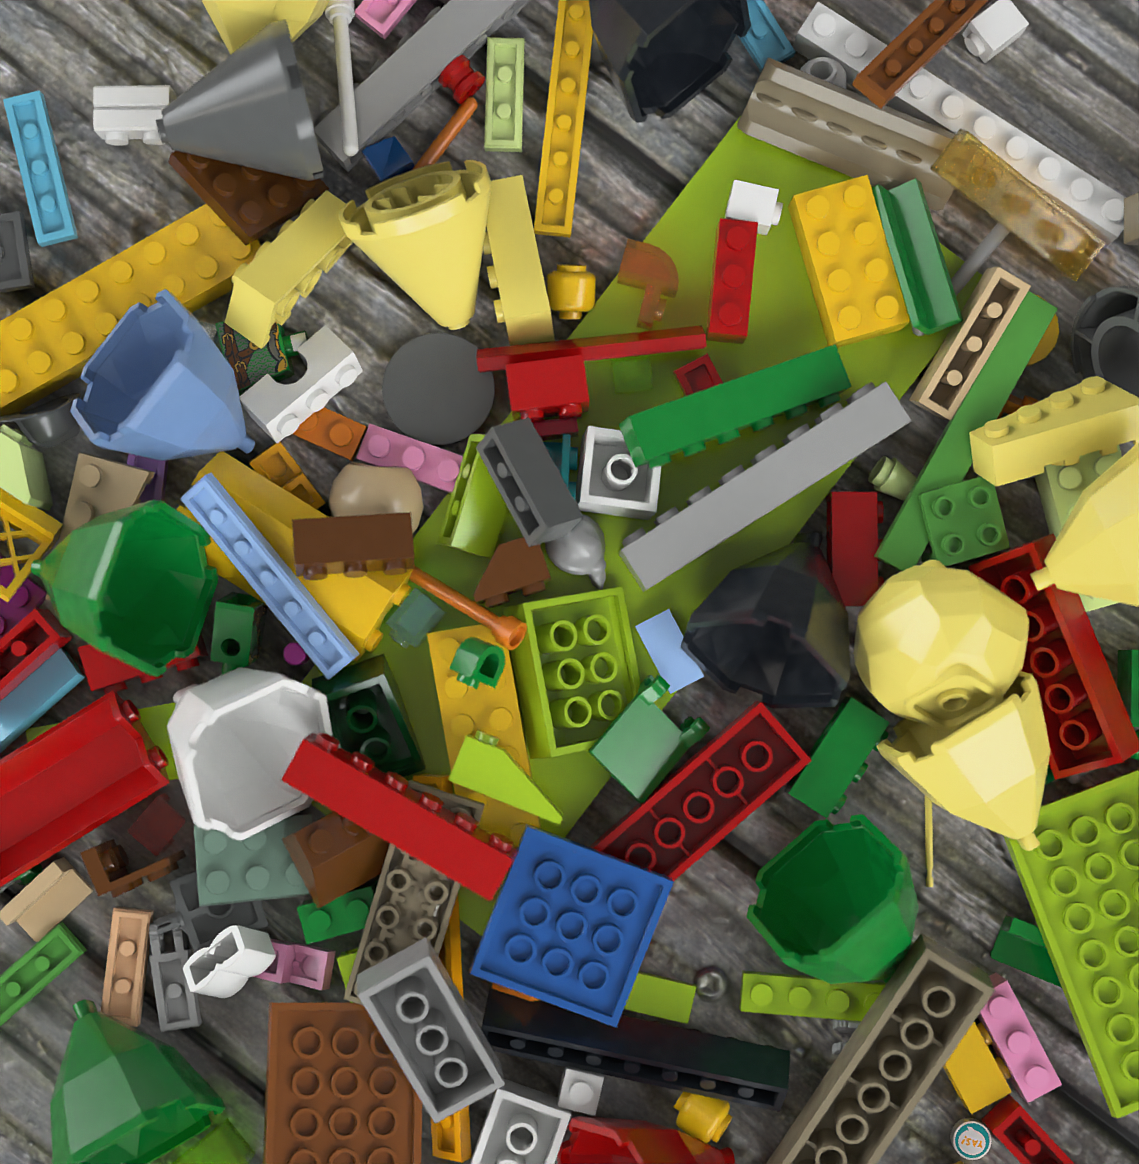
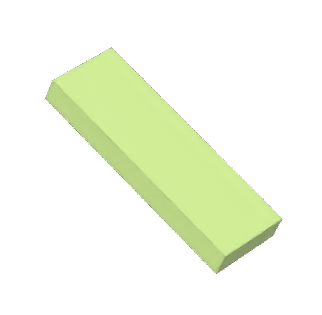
M487 37L485 151L522 152L524 38Z

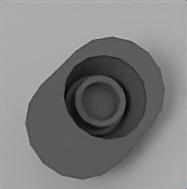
M68 394L32 409L0 416V423L14 421L28 441L37 446L48 448L57 446L77 436L80 432L79 424L70 410L73 400L80 398L81 394Z

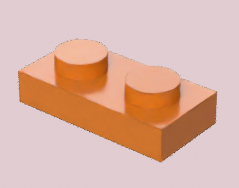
M324 407L314 412L302 422L292 435L353 462L368 427Z

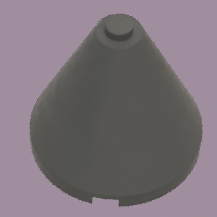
M286 20L268 24L162 109L163 118L156 120L162 144L169 142L172 150L307 181L324 178L314 128Z

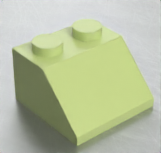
M3 423L0 427V488L27 505L49 511L53 501L43 453L32 447L33 443L28 441L22 431L16 428L13 429Z

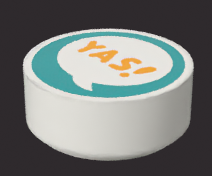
M961 1119L951 1130L950 1139L952 1146L965 1159H980L987 1154L991 1147L990 1132L977 1119Z

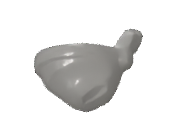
M583 515L580 522L566 536L545 542L546 552L549 559L559 569L575 575L589 574L593 586L602 590L606 579L604 534L598 523L589 516Z

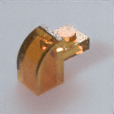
M627 239L617 283L645 290L637 327L651 330L653 321L661 322L667 300L660 298V295L676 297L679 282L678 272L672 259L662 249L651 244Z

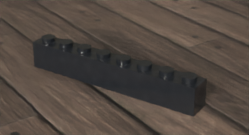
M491 987L489 989L481 1031L495 1052L780 1112L789 1090L790 1051L779 1049L771 1045L741 1041L734 1037H722L703 1033L696 1029L670 1026L658 1021L637 1019L621 1014L617 1027L543 1000L528 1001L491 989Z

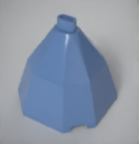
M167 289L156 294L155 299L158 303L150 307L140 302L131 306L83 367L80 378L88 384L83 400L79 398L73 400L71 406V414L90 442L98 447L160 461L229 451L239 448L246 454L250 453L255 446V441L246 433L234 370L197 319Z

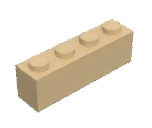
M999 266L987 268L961 311L963 322L952 326L909 401L940 419L951 421L1031 285Z

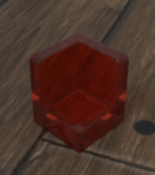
M165 793L158 795L127 831L155 856L164 853L175 841L172 838L186 823V818L168 804L171 798Z

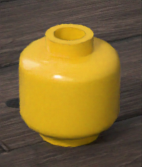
M558 264L557 269L548 274L547 296L551 310L559 311L560 319H582V312L590 311L594 308L596 278L593 273L587 271L586 265Z
M682 1092L674 1105V1108L679 1111L676 1117L677 1126L688 1135L705 1143H709L711 1140L717 1143L733 1119L728 1114L730 1105L726 1100Z

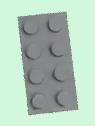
M427 937L357 975V995L434 1123L443 1120L505 1085L500 1061Z

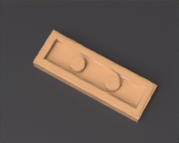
M116 906L113 908L101 1012L130 1026L138 1027L141 1022L150 948L149 925L153 923L154 911Z

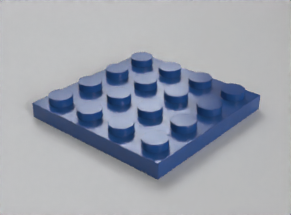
M526 824L517 847L519 852L507 872L470 966L469 973L617 1027L674 881L665 875Z

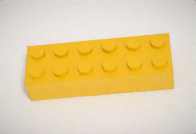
M482 624L427 633L451 772L466 735L475 736L477 730L499 738L497 745L505 748L533 780L510 650L498 644L491 633L492 630ZM476 637L502 648L505 653V666L496 688L480 682L478 689H475L456 680L458 672L449 668L457 649L464 640ZM453 782L455 795L485 804L478 827L489 834L497 832L506 836L514 843L512 847L515 849L518 847L526 824L541 829L539 816Z

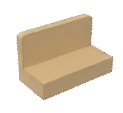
M63 857L53 861L0 910V919L6 926L17 921L35 942H38L93 892V888Z

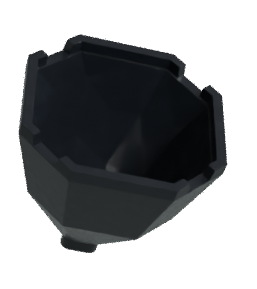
M589 0L591 25L602 60L629 116L636 123L645 122L648 117L647 114L655 113L661 119L671 118L728 69L732 61L731 56L727 52L736 35L745 37L751 27L747 0Z
M815 532L797 534L792 544L731 570L691 614L680 648L723 690L736 694L739 688L742 687L761 694L763 705L772 709L835 707L837 705L841 692L845 689L850 678L848 612L823 552L820 549L823 540L820 534Z

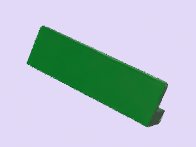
M915 178L890 190H886L880 184L872 186L876 206L913 327L926 335H930L963 322L921 182Z
M1005 915L991 950L990 958L1061 987L1039 927Z

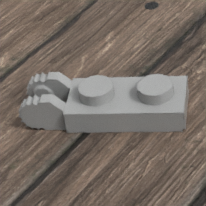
M151 923L149 925V937L152 955L149 958L160 1031L165 1032L200 1026L202 1021L197 993L190 992L183 971L184 965L192 956L191 948H188V935L182 930L181 926L172 929L175 950L164 952V933L158 935L156 930L161 925L155 927V924Z

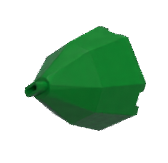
M150 500L100 515L73 530L44 560H34L31 564L32 573L42 579L61 625L98 650L148 675L156 677L167 671L166 664L174 658H186L194 652L219 580L216 568L208 565L204 546L211 543L210 535L201 525L161 500Z
M864 814L852 815L849 823L833 825L828 819L813 822L758 871L755 883L760 891L756 905H749L746 917L787 966L829 984L883 980L886 984L909 952L919 906L907 857Z
M85 999L73 1005L78 1020L73 1024L50 1101L53 1164H150L207 1130L211 1125L208 1116L211 1111L216 1116L226 1109L222 1098L174 1047L106 1013L98 1012L94 1001Z

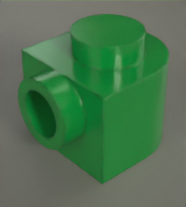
M470 637L464 640L457 649L449 669L458 672L457 681L475 689H478L480 682L496 688L505 666V653L499 646L476 637Z

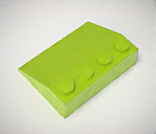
M623 586L532 601L502 608L505 616L512 615L527 625L524 639L517 648L510 650L530 759L552 758L591 749L635 697L641 684Z

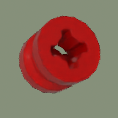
M465 55L458 56L451 61L438 78V82L443 88H449L453 92V98L458 104H462L465 99L475 95L485 81V76L480 71H474L470 67V60Z

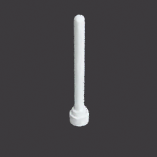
M329 0L325 8V16L334 28L343 151L348 156H354L358 153L359 148L348 27L355 15L354 0Z

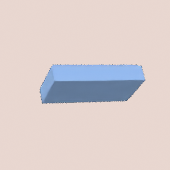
M669 609L635 626L659 674L670 685L668 689L670 694L704 677L700 667L680 648L684 637Z

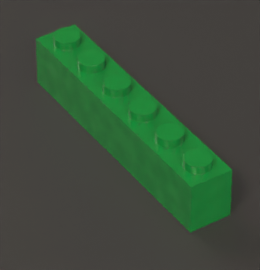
M834 344L630 415L619 424L635 468L648 464L651 470L672 461L670 455L683 451L684 456L688 457L707 449L705 446L706 442L717 439L719 445L735 440L741 437L739 431L748 427L752 428L753 433L766 429L775 424L773 418L785 415L787 420H791L808 413L807 406L815 403L819 404L820 409L841 401L840 394L852 386L837 347Z

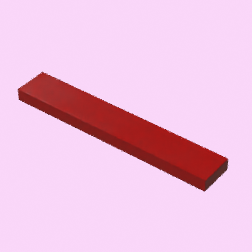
M702 325L477 349V367L481 373L506 370V364L583 355L584 361L705 349L707 347L706 333Z

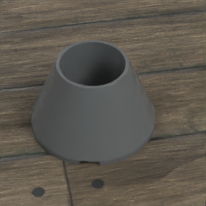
M1124 285L1112 286L1090 296L1077 312L1071 333L1073 367L1075 374L1081 372L1083 379L1099 376L1139 397V288Z

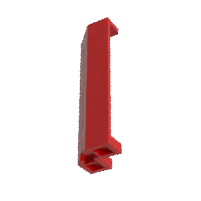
M112 690L0 759V887L170 783L165 768L169 765V761L162 749L157 745L155 746L139 720L141 716L138 709L130 699L124 701Z

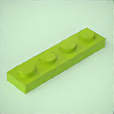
M742 970L739 1009L741 1012L862 1021L886 983L863 981L829 984L813 976Z

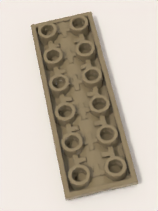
M769 57L737 124V127L749 136L853 178L868 175L870 185L880 184L886 190L893 189L916 178L922 184L928 207L935 211L944 209L960 177L978 148V143L886 105L880 109L864 96Z
M409 780V788L420 794L423 792L431 793L443 801L444 808L455 814L458 812L468 814L480 823L485 806L484 803ZM390 844L343 999L363 1005L357 995V975L425 937L428 938L436 954L439 956L461 884Z

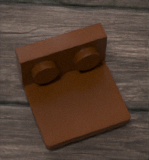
M114 839L80 853L97 895L100 896L110 891L113 898L144 884L142 879L144 876H147L148 881L151 882L179 868L177 861L186 857L184 850H181L128 873L126 866L129 865L127 854L120 844L116 845Z

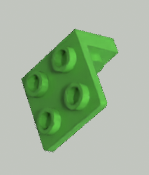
M981 476L919 494L918 498L931 549L923 551L921 555L922 563L928 560H938L943 565L949 566L1010 548L995 485Z

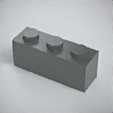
M530 418L492 427L476 446L529 547L566 536L583 518L577 502L573 499L561 477L559 469L551 459L541 436L537 433Z

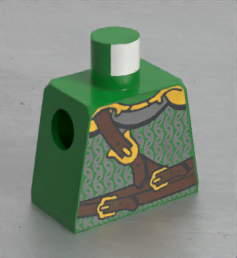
M225 322L215 323L223 356L234 370L239 397L267 373L277 383L295 375L291 357L298 356L297 348L308 340L305 330L285 335L283 325L281 326L275 322L269 333L270 340L261 349Z
M231 592L216 601L210 658L212 661L223 663L221 675L239 667L245 668L250 666L259 658L268 606L252 595Z

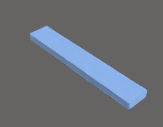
M212 473L201 478L180 498L328 680L359 655L355 647Z

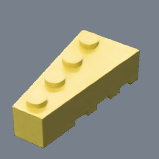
M523 175L492 180L483 251L484 255L492 254L494 265L486 266L491 289L499 288L501 298L493 300L497 322L506 323L510 346L555 341L551 310Z
M328 190L316 201L310 199L294 222L289 219L282 226L277 238L272 243L266 241L262 244L255 255V259L249 265L243 263L238 267L231 280L234 283L225 319V323L261 349L268 343L272 325L277 322L282 326L291 316V310L299 296L301 295L306 298L314 289L322 271L327 274L352 245L353 241L345 235L339 219V213L346 203Z
M1099 376L1088 377L1082 380L1081 383L1066 390L1054 392L1048 398L1032 405L1020 407L1012 414L1000 419L991 420L984 426L969 432L973 471L997 487L1045 473L1044 466L1064 465L1067 467L1080 463L1079 456L1099 450V453L1105 456L1118 452L1117 445L1133 441V444L1136 445L1139 442V397Z

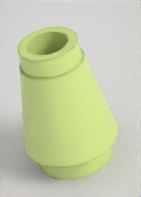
M883 456L875 464L868 481L874 484L875 490L905 501L917 477L895 457L890 459Z

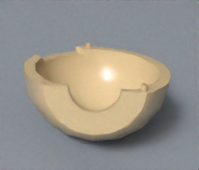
M351 462L345 465L334 479L328 499L331 517L411 512L413 533L419 526L423 511L421 487L413 472L405 467L371 466L364 463Z

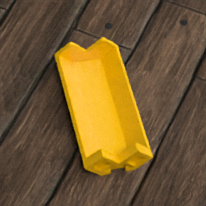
M224 451L217 453L198 472L191 485L194 486L205 475L212 473L296 575L292 519L324 518L328 516ZM178 506L177 511L201 525L186 506ZM210 536L211 543L204 546L208 565L215 567L218 575L266 604ZM407 569V572L401 575H386L383 571L367 572L366 576L359 578L345 577L344 573L328 574V577L322 580L304 579V576L297 575L296 577L359 652V655L353 659L357 662L366 650L372 653L380 643L384 633L379 630L384 617L394 604L400 607L408 597L412 587L407 584L413 570Z

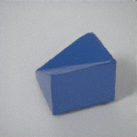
M395 136L361 150L364 159L380 182L411 171L414 167L412 159Z

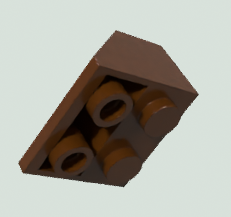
M521 537L498 545L473 594L475 602L478 604L485 603L486 608L488 607L489 609L510 602L508 595L519 591L523 592L524 597L545 591L544 583L550 582L551 577L540 544L529 547L525 538Z

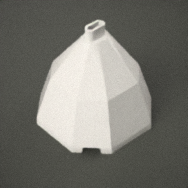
M242 667L201 685H190L174 694L173 700L176 706L167 729L177 774L193 822L198 827L206 830L213 828L226 833L231 838L242 841L310 806L313 801L311 797L286 784L281 779L303 738L313 732L317 735L319 732H323L333 737L326 695L281 674Z

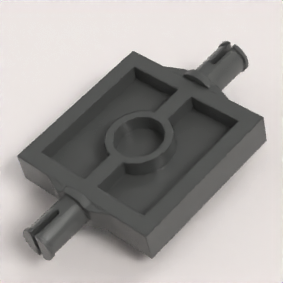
M197 871L169 881L175 897L176 912L153 920L155 927L170 922L156 928L158 935L181 926L182 930L189 936L194 953L202 948L210 947L216 936L230 926L238 925L254 930L269 926L262 908L263 900L199 907Z

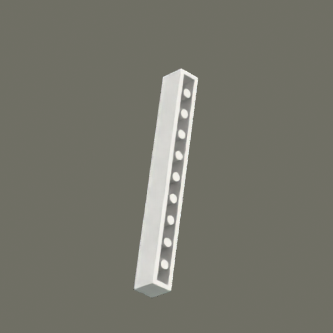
M817 2L798 31L792 47L810 60L818 57L835 59L843 66L846 72V83L855 88L852 83L856 76L887 45L822 3ZM922 69L886 104V106L978 143V148L970 161L972 164L1011 189L1026 191L1035 198L1041 208L1105 248L1116 240L1123 231L1124 198L1126 197L927 70Z

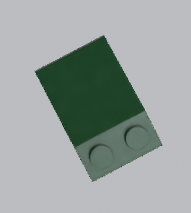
M384 654L344 667L329 680L325 675L312 679V688L326 695L332 735L340 742V748L350 754L358 752L369 757L375 763L373 767L385 774L393 772L405 777L426 769L398 685Z

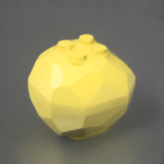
M928 560L920 566H912L891 576L859 611L853 652L855 665L866 687L890 712L899 717L928 724L940 731L957 730L1003 703V695L1012 685L1023 667L1029 626L1027 612L1017 602L972 572L949 569L938 560Z

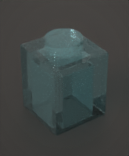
M414 588L386 622L392 628L388 635L405 649L410 644L415 648H419L426 640L427 633H431L447 612L418 588Z

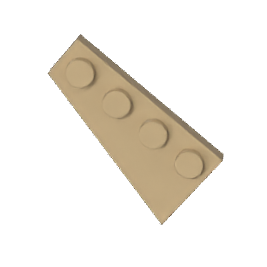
M79 453L58 545L73 530L98 516L139 504L141 501L139 498L146 484H150L155 472L89 453ZM47 593L46 599L50 600L49 595Z

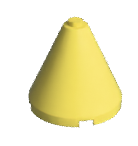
M475 160L464 161L467 170L453 171L450 161L399 174L365 190L368 201L359 207H356L354 200H350L339 213V219L345 235L440 326L448 327L450 330H457L467 326L470 323L469 319L475 314L491 192V180L485 164Z

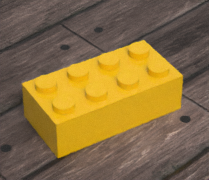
M868 175L793 195L788 209L828 346L835 344L838 348L902 330L910 322Z

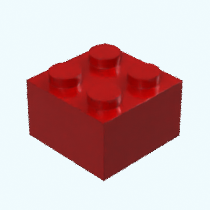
M583 355L505 365L511 412L514 421L530 418L531 422L544 421V417L559 416V419L568 417L581 419L582 413L589 411V395Z

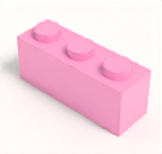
M996 972L989 976L995 991L977 1018L989 1033L997 1056L1006 1065L1011 1075L1009 1079L1016 1092L1029 1103L1061 1086L1062 1083L1010 984Z

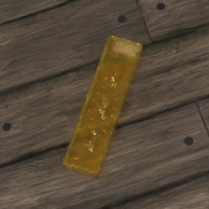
M959 129L930 168V170L1065 277L1075 282L1106 244V242L966 130Z

